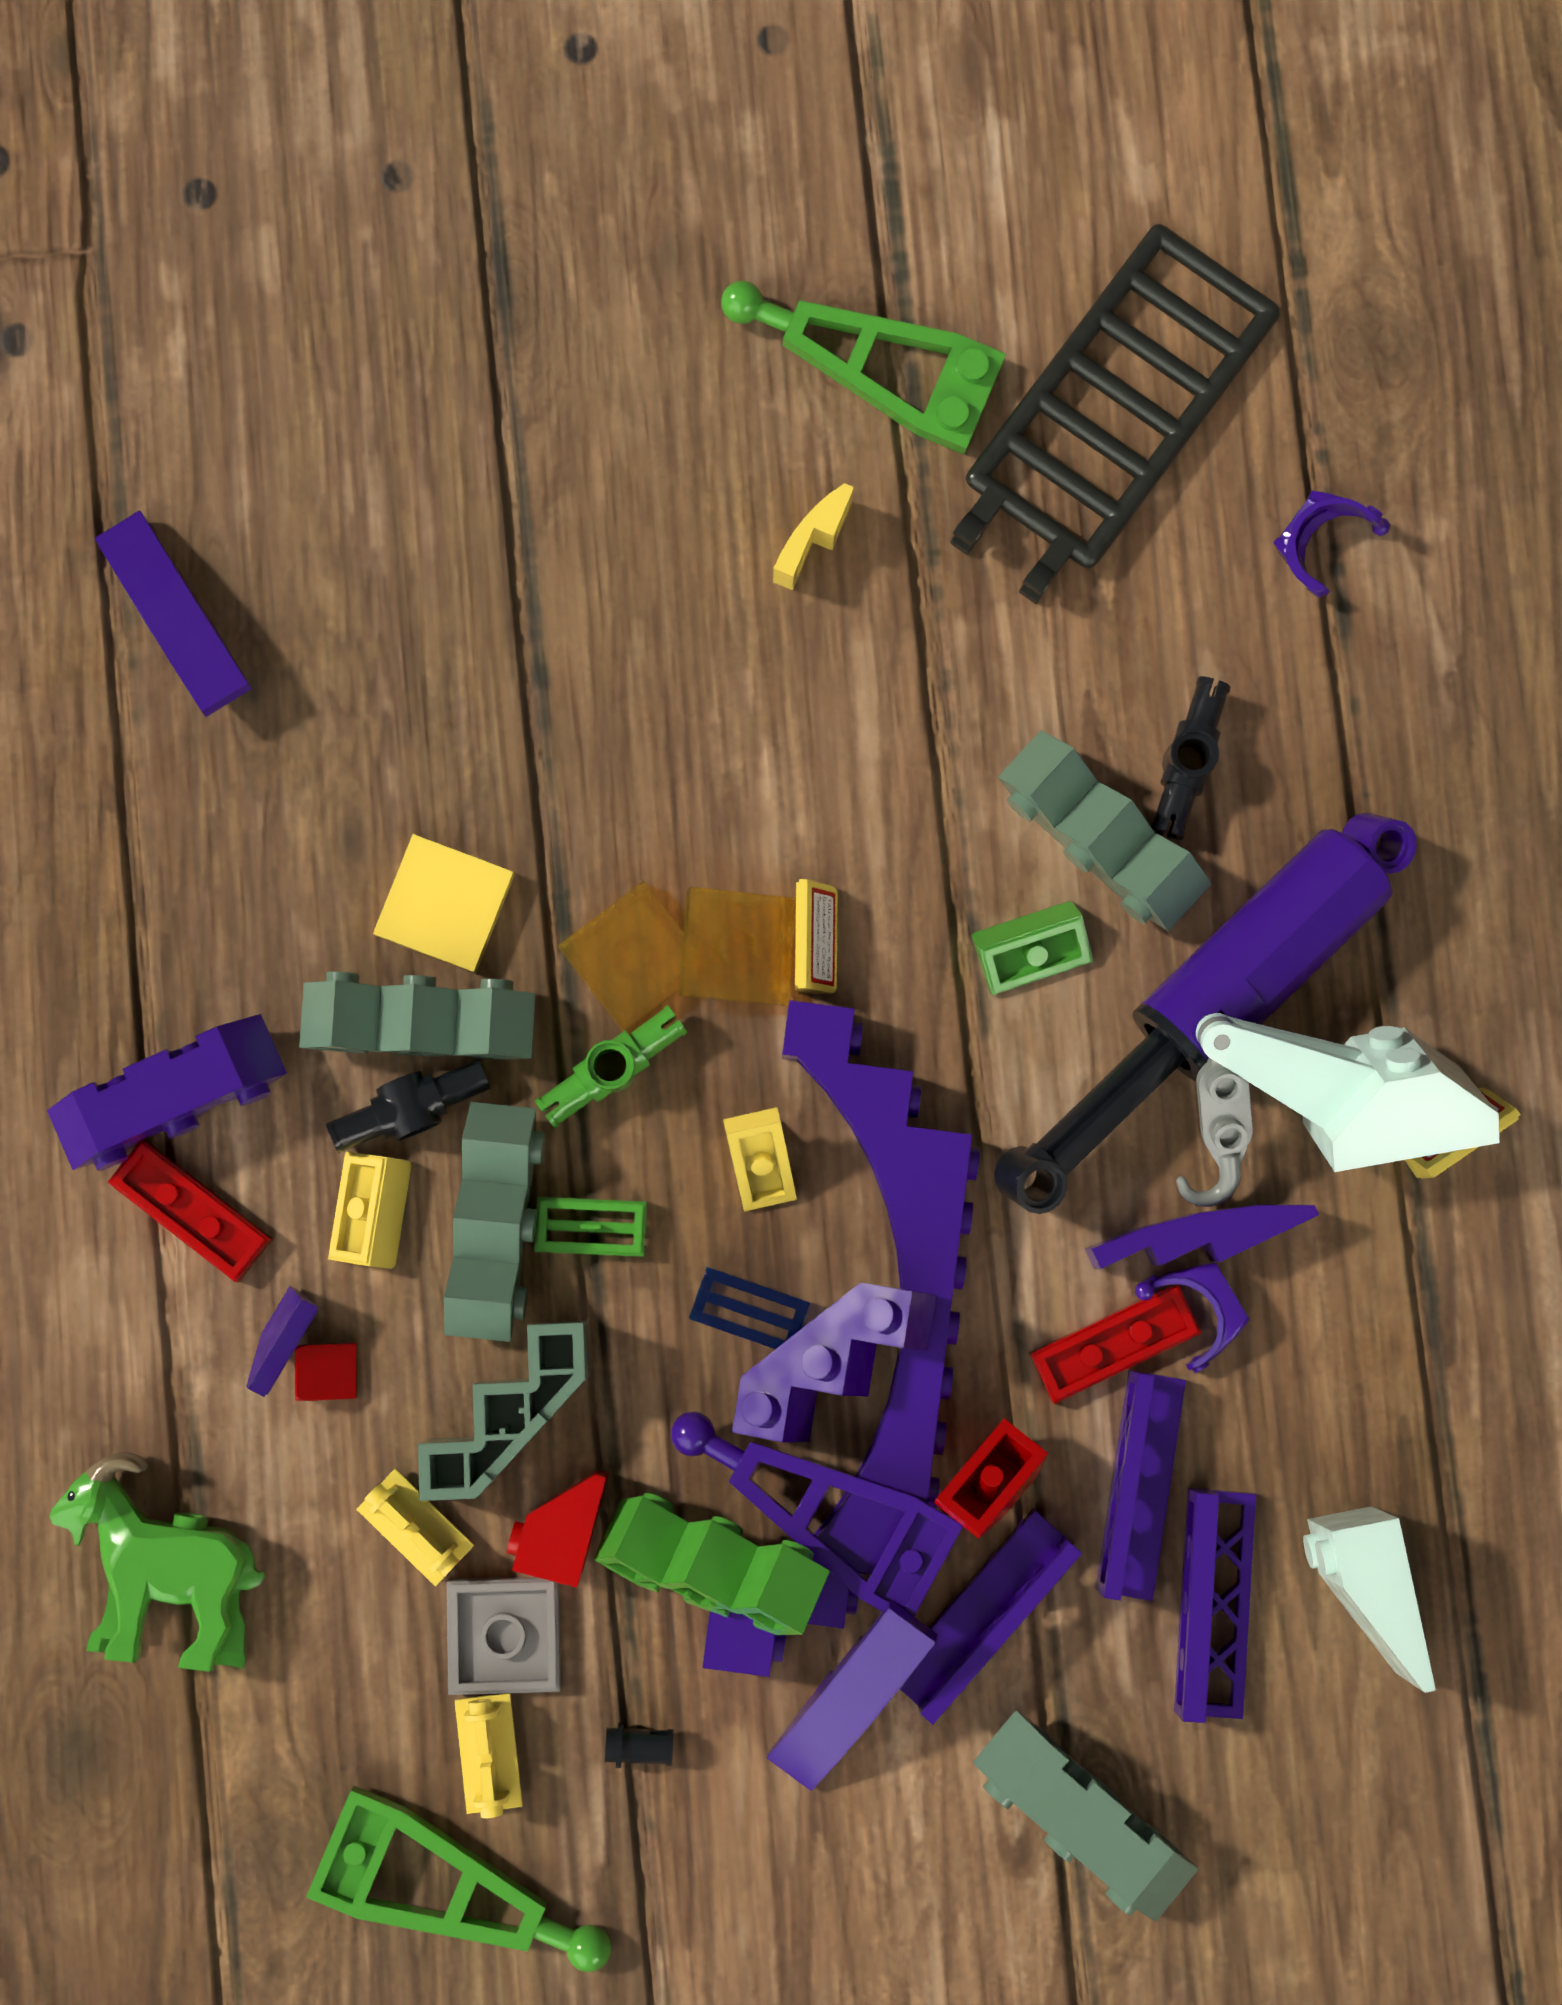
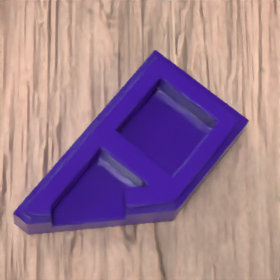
M289 1286L261 1333L247 1381V1389L263 1397L269 1394L318 1312V1307L305 1293L292 1286Z

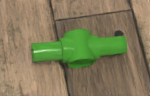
M668 1004L663 1007V1010L628 1034L624 1030L612 1040H604L595 1044L588 1052L587 1057L572 1068L575 1072L542 1097L535 1099L536 1104L544 1113L559 1103L558 1107L545 1115L554 1128H557L561 1122L593 1099L599 1103L612 1092H620L628 1088L634 1081L635 1076L650 1066L648 1062L650 1058L682 1035L685 1036L688 1033L680 1020L663 1029L677 1018ZM609 1052L622 1054L626 1060L624 1074L615 1081L603 1080L597 1073L599 1059Z

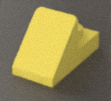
M775 1107L723 1119L744 1212L797 1200L778 1108Z

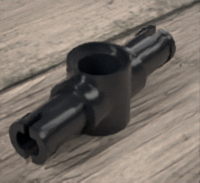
M1205 676L1197 678L1195 692L1186 720L1179 721L1174 740L1163 755L1162 767L1164 772L1160 783L1164 786V790L1151 828L1155 833L1162 836L1163 832H1166L1171 820L1167 838L1184 839V831L1195 796L1202 795L1207 776L1214 769L1219 759L1217 744L1220 732L1217 730V726L1231 686L1219 680L1210 696L1214 678ZM1192 747L1197 750L1202 757V768L1191 770L1184 767L1179 761L1178 749Z
M479 1059L435 1078L432 1077L431 1073L423 1076L422 1072L418 1071L380 1086L376 1089L377 1096L370 1099L371 1105L328 1122L326 1127L338 1153L383 1134L386 1139L395 1136L396 1141H400L437 1126L442 1122L440 1116L448 1113L447 1107L491 1089Z

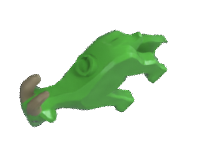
M122 1452L104 1457L72 1483L60 1500L53 1506L49 1516L53 1525L66 1528L72 1533L74 1545L80 1546L87 1525L98 1524L101 1559L109 1583V1590L102 1622L91 1633L86 1651L105 1652V1660L136 1663L140 1660L145 1618L151 1601L155 1600L177 1605L192 1604L199 1624V1631L196 1641L183 1652L178 1668L212 1672L214 1665H226L244 1669L246 1665V1622L240 1610L241 1590H251L259 1586L265 1578V1571H258L256 1568L255 1557L250 1545L242 1541L229 1529L207 1526L208 1516L175 1513L173 1522L147 1519L134 1505L126 1490L115 1478V1473L121 1470L136 1473L145 1471L148 1468V1463L141 1456Z

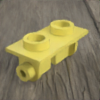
M396 1468L365 1497V1501L356 1509L435 1587L474 1546L430 1501H420L419 1490Z
M511 1693L455 1699L467 1814L480 1812L481 1818H494L503 1815V1809L522 1807Z

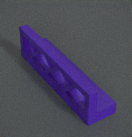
M1133 1370L1128 1371L1095 1587L1104 1598L1121 1601V1596L1153 1601L1186 1384L1184 1379Z
M1187 1488L1174 1712L1183 1722L1206 1723V1716L1243 1719L1256 1494ZM1219 1503L1241 1504L1240 1527L1223 1541L1217 1534ZM1237 1541H1239L1238 1558L1230 1550ZM1225 1553L1238 1568L1237 1582L1219 1597L1214 1591L1215 1561ZM1236 1596L1234 1614L1226 1604ZM1222 1609L1234 1623V1638L1216 1653L1210 1646L1212 1617ZM1233 1652L1231 1671L1223 1660ZM1217 1666L1231 1680L1230 1704L1207 1702L1208 1675Z
M1032 1509L929 1626L931 1630L938 1634L936 1643L905 1681L900 1690L918 1706L920 1714L932 1725L1082 1554L1036 1510Z

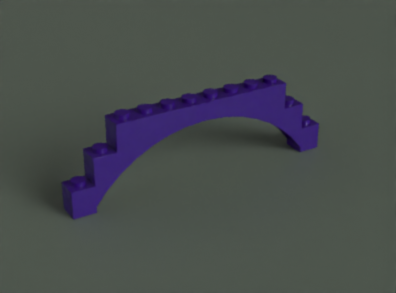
M789 1000L782 1059L796 1060L826 1092L852 1129L872 1167L891 1225L897 1252L900 1289L937 1295L929 1349L918 1350L898 1347L888 1400L873 1442L855 1476L915 1496L937 1509V1505L934 1502L939 1496L940 1478L931 1477L933 1454L943 1455L945 1446L946 1422H940L937 1419L940 1399L949 1400L952 1389L953 1367L944 1366L947 1344L956 1345L958 1338L960 1312L951 1311L953 1289L963 1290L967 1258L957 1255L960 1234L969 1235L971 1230L973 1202H965L964 1198L967 1180L976 1181L980 1148L971 1147V1134L907 1126L908 1117H918L921 1098V1086L912 1084L913 1071L848 1063L849 1054L859 1056L863 1023L853 1022L854 1008ZM845 1491L828 1518L814 1534L858 1573L872 1574L905 1511ZM814 1558L812 1559V1561H814V1562H816L817 1564L821 1565L816 1559H814ZM829 1572L808 1624L844 1629L846 1614L856 1615L858 1597ZM710 1611L703 1668L770 1677L771 1662L782 1663L786 1635H775L758 1629L753 1625L754 1620L743 1614H736L730 1611L727 1618Z

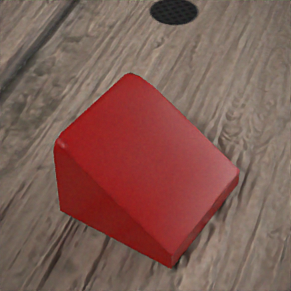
M357 1343L297 1345L295 1349L296 1401L357 1398Z

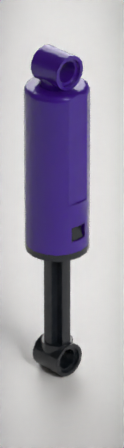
M1366 812L1357 814L1349 819L1342 832L1335 829H1324L1314 836L1133 1011V1019L1146 1038L1036 1144L1032 1143L1029 1147L1019 1146L1011 1148L1001 1156L994 1171L995 1184L999 1191L1031 1213L1042 1214L1056 1208L1065 1197L1067 1175L1176 1069L1193 1081H1196L1198 1072L1207 1063L1209 1058L1196 1038V1027L1201 1019L1209 1014L1221 1013L1229 1017L1262 1025L1389 901L1393 891L1386 873L1400 872L1414 858L1417 844L1413 829L1406 822ZM1380 837V844L1376 849L1377 840ZM1036 1171L1035 1180L1025 1189L1026 1179Z

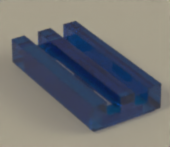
M706 1267L689 1319L776 1349L801 1330L810 1302ZM713 1281L796 1309L793 1319L711 1292ZM709 1302L789 1330L786 1340L703 1312L705 1304Z

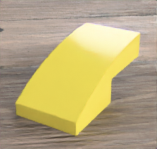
M845 483L823 498L803 518L777 559L773 568V583L793 590L812 544L815 543L833 550L853 502V486Z

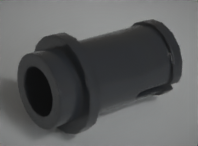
M619 1722L618 1728L607 1727L605 1762L616 1763V1768H621V1763L664 1764L672 1766L674 1729L623 1728L624 1723Z

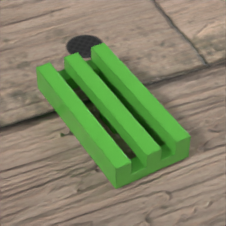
M537 1197L534 1252L645 1256L647 1202ZM548 1209L635 1212L634 1223L548 1219ZM547 1230L634 1234L633 1245L547 1241Z

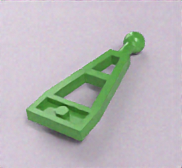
M744 280L733 282L727 286L721 298L723 313L732 322L747 324L757 320L785 332L782 346L915 435L963 455L966 452L1006 356L1001 351L958 333L799 300L795 311L792 312L763 300L758 287ZM808 324L859 335L848 363L806 337L804 333ZM876 339L948 354L924 414L862 374Z
M353 1785L306 1895L308 1899L356 1919L528 1952L534 1938L567 1952L570 1963L582 1972H594L601 1969L611 1955L610 1938L601 1927L588 1924L575 1930L543 1917L547 1902L407 1807ZM396 1828L462 1872L446 1912L368 1897ZM477 1882L524 1913L519 1927L463 1916Z

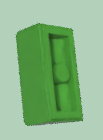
M1071 901L974 932L971 935L991 995L1094 962L1083 916Z

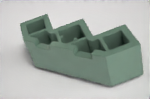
M1041 730L998 776L999 780L1011 794L1007 799L1010 807L1025 820L1030 822L1033 819L1065 848L1063 851L1065 856L1077 868L1085 873L1091 871L1122 899L1120 904L1123 909L1139 923L1146 924L1148 920H1151L1169 931L1212 884L1189 851L1155 833L1131 799L1098 782L1073 747Z
M326 972V981L305 982L303 984L299 1048L367 1054L369 1051L396 1053L397 1055L444 1057V1055L472 1056L474 1059L492 1060L531 1059L535 993L513 990L514 981L504 979H481L480 988L456 990L436 987V977L405 975L403 976V985L376 986L359 983V974Z
M471 1102L462 1136V1182L453 1215V1260L444 1294V1335L511 1342L515 1320H525L528 1287H521L520 1285L525 1242L534 1241L537 1210L529 1209L534 1164H542L545 1149V1132L536 1131V1108Z
M588 1321L532 1323L527 1325L529 1379L487 1380L473 1384L474 1437L432 1438L418 1444L420 1501L476 1499L492 1484L589 1378Z
M1015 1710L973 1761V1764L988 1778L983 1788L998 1803L1008 1810L1015 1804L1048 1833L1044 1841L1068 1863L1075 1857L1109 1886L1105 1894L1129 1916H1132L1138 1910L1156 1922L1199 1870L1166 1836L1137 1816L1103 1781L1076 1763L1042 1728L1017 1710Z

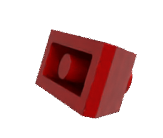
M1004 1418L939 1494L934 1503L975 1537L980 1539L1008 1513L1037 1478L1048 1452Z
M602 1470L594 1472L532 1509L526 1515L525 1523L515 1521L506 1552L516 1556L512 1571L575 1588L578 1587L582 1579L610 1472Z

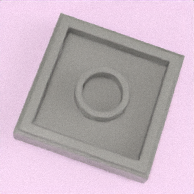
M534 1576L448 1579L446 1582L448 1695L560 1692L559 1583Z

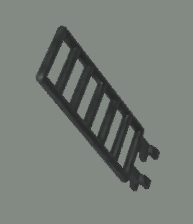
M1155 224L1152 226L967 472V484L981 494V497L953 532L954 537L951 539L950 544L968 555L1000 509L1051 545L1023 580V586L1019 590L1020 594L1034 604H1037L1069 558L1084 568H1092L1097 565L1280 316L1279 306L1165 225ZM1160 249L1255 315L1238 338L1144 272ZM1130 290L1224 355V358L1209 378L1200 374L1114 313ZM1100 330L1195 396L1178 419L1083 353ZM1069 371L1075 373L1164 436V439L1148 460L1053 394ZM1039 411L1134 478L1118 501L1112 499L1022 435ZM1009 452L1104 519L1087 543L991 476Z

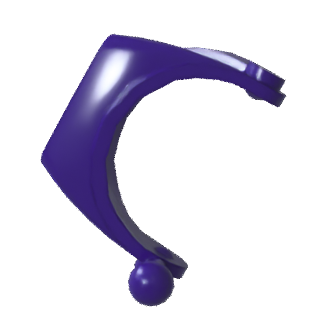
M1312 491L1307 501L1281 536L1274 541V546L1289 565L1296 578L1307 586L1306 589L1320 599L1323 595L1327 596L1330 591L1321 582L1311 577L1305 566L1306 546L1313 532L1324 522L1338 516L1364 518L1372 523V531L1378 536L1386 535L1389 532L1390 523L1387 519L1382 518L1383 514L1371 505H1368L1366 508L1352 499Z
M1216 1263L1172 1271L1160 1277L1154 1274L1138 1283L1135 1288L1136 1296L1139 1299L1149 1300L1153 1297L1154 1291L1160 1286L1187 1285L1201 1292L1213 1305L1217 1316V1337L1210 1349L1195 1356L1185 1364L1188 1370L1192 1369L1194 1373L1209 1366L1208 1362L1218 1356L1238 1336L1250 1320Z

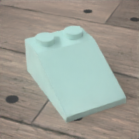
M1371 1506L1307 1519L1310 1534L1303 1536V1543L1310 1567L1312 1569L1318 1568L1319 1575L1396 1674L1424 1693L1436 1691L1399 1518Z

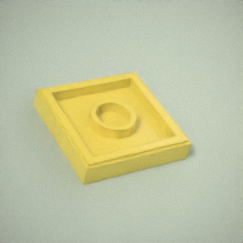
M412 834L373 934L379 938L476 974L515 874L513 871Z

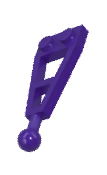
M700 1412L684 1413L672 1425L671 1440L674 1447L680 1453L692 1457L706 1454L732 1469L734 1472L728 1482L795 1542L811 1550L814 1553L813 1558L828 1569L832 1575L858 1598L880 1611H883L892 1600L915 1617L963 1528L956 1520L915 1496L754 1442H750L746 1451L716 1435L711 1420ZM761 1462L812 1479L794 1515L752 1480ZM831 1486L905 1511L868 1580L808 1529Z

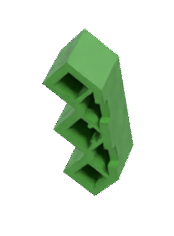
M644 1493L643 1496L620 1500L594 1555V1561L638 1586L659 1593L661 1587L671 1589L683 1596V1600L686 1603L728 1618L730 1611L736 1614H743L754 1620L753 1625L756 1628L775 1635H802L830 1572L828 1569L812 1561L814 1553L811 1550L789 1540H783L782 1544L757 1546L741 1537L743 1529L739 1525L718 1516H713L711 1520L687 1522L672 1513L674 1506L669 1501L651 1493Z

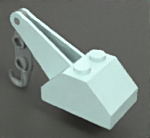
M1213 1013L1201 1019L1196 1027V1038L1205 1054L1209 1057L1207 1063L1198 1072L1196 1086L1201 1137L1219 1166V1180L1213 1188L1207 1191L1192 1189L1184 1176H1179L1176 1183L1179 1193L1183 1198L1196 1206L1211 1207L1221 1204L1234 1194L1240 1183L1241 1163L1253 1134L1249 1082L1303 1116L1304 1126L1334 1172L1500 1143L1499 1115L1460 1066L1405 1027H1376L1370 1030L1369 1034L1350 1037L1342 1045L1240 1020L1221 1013Z

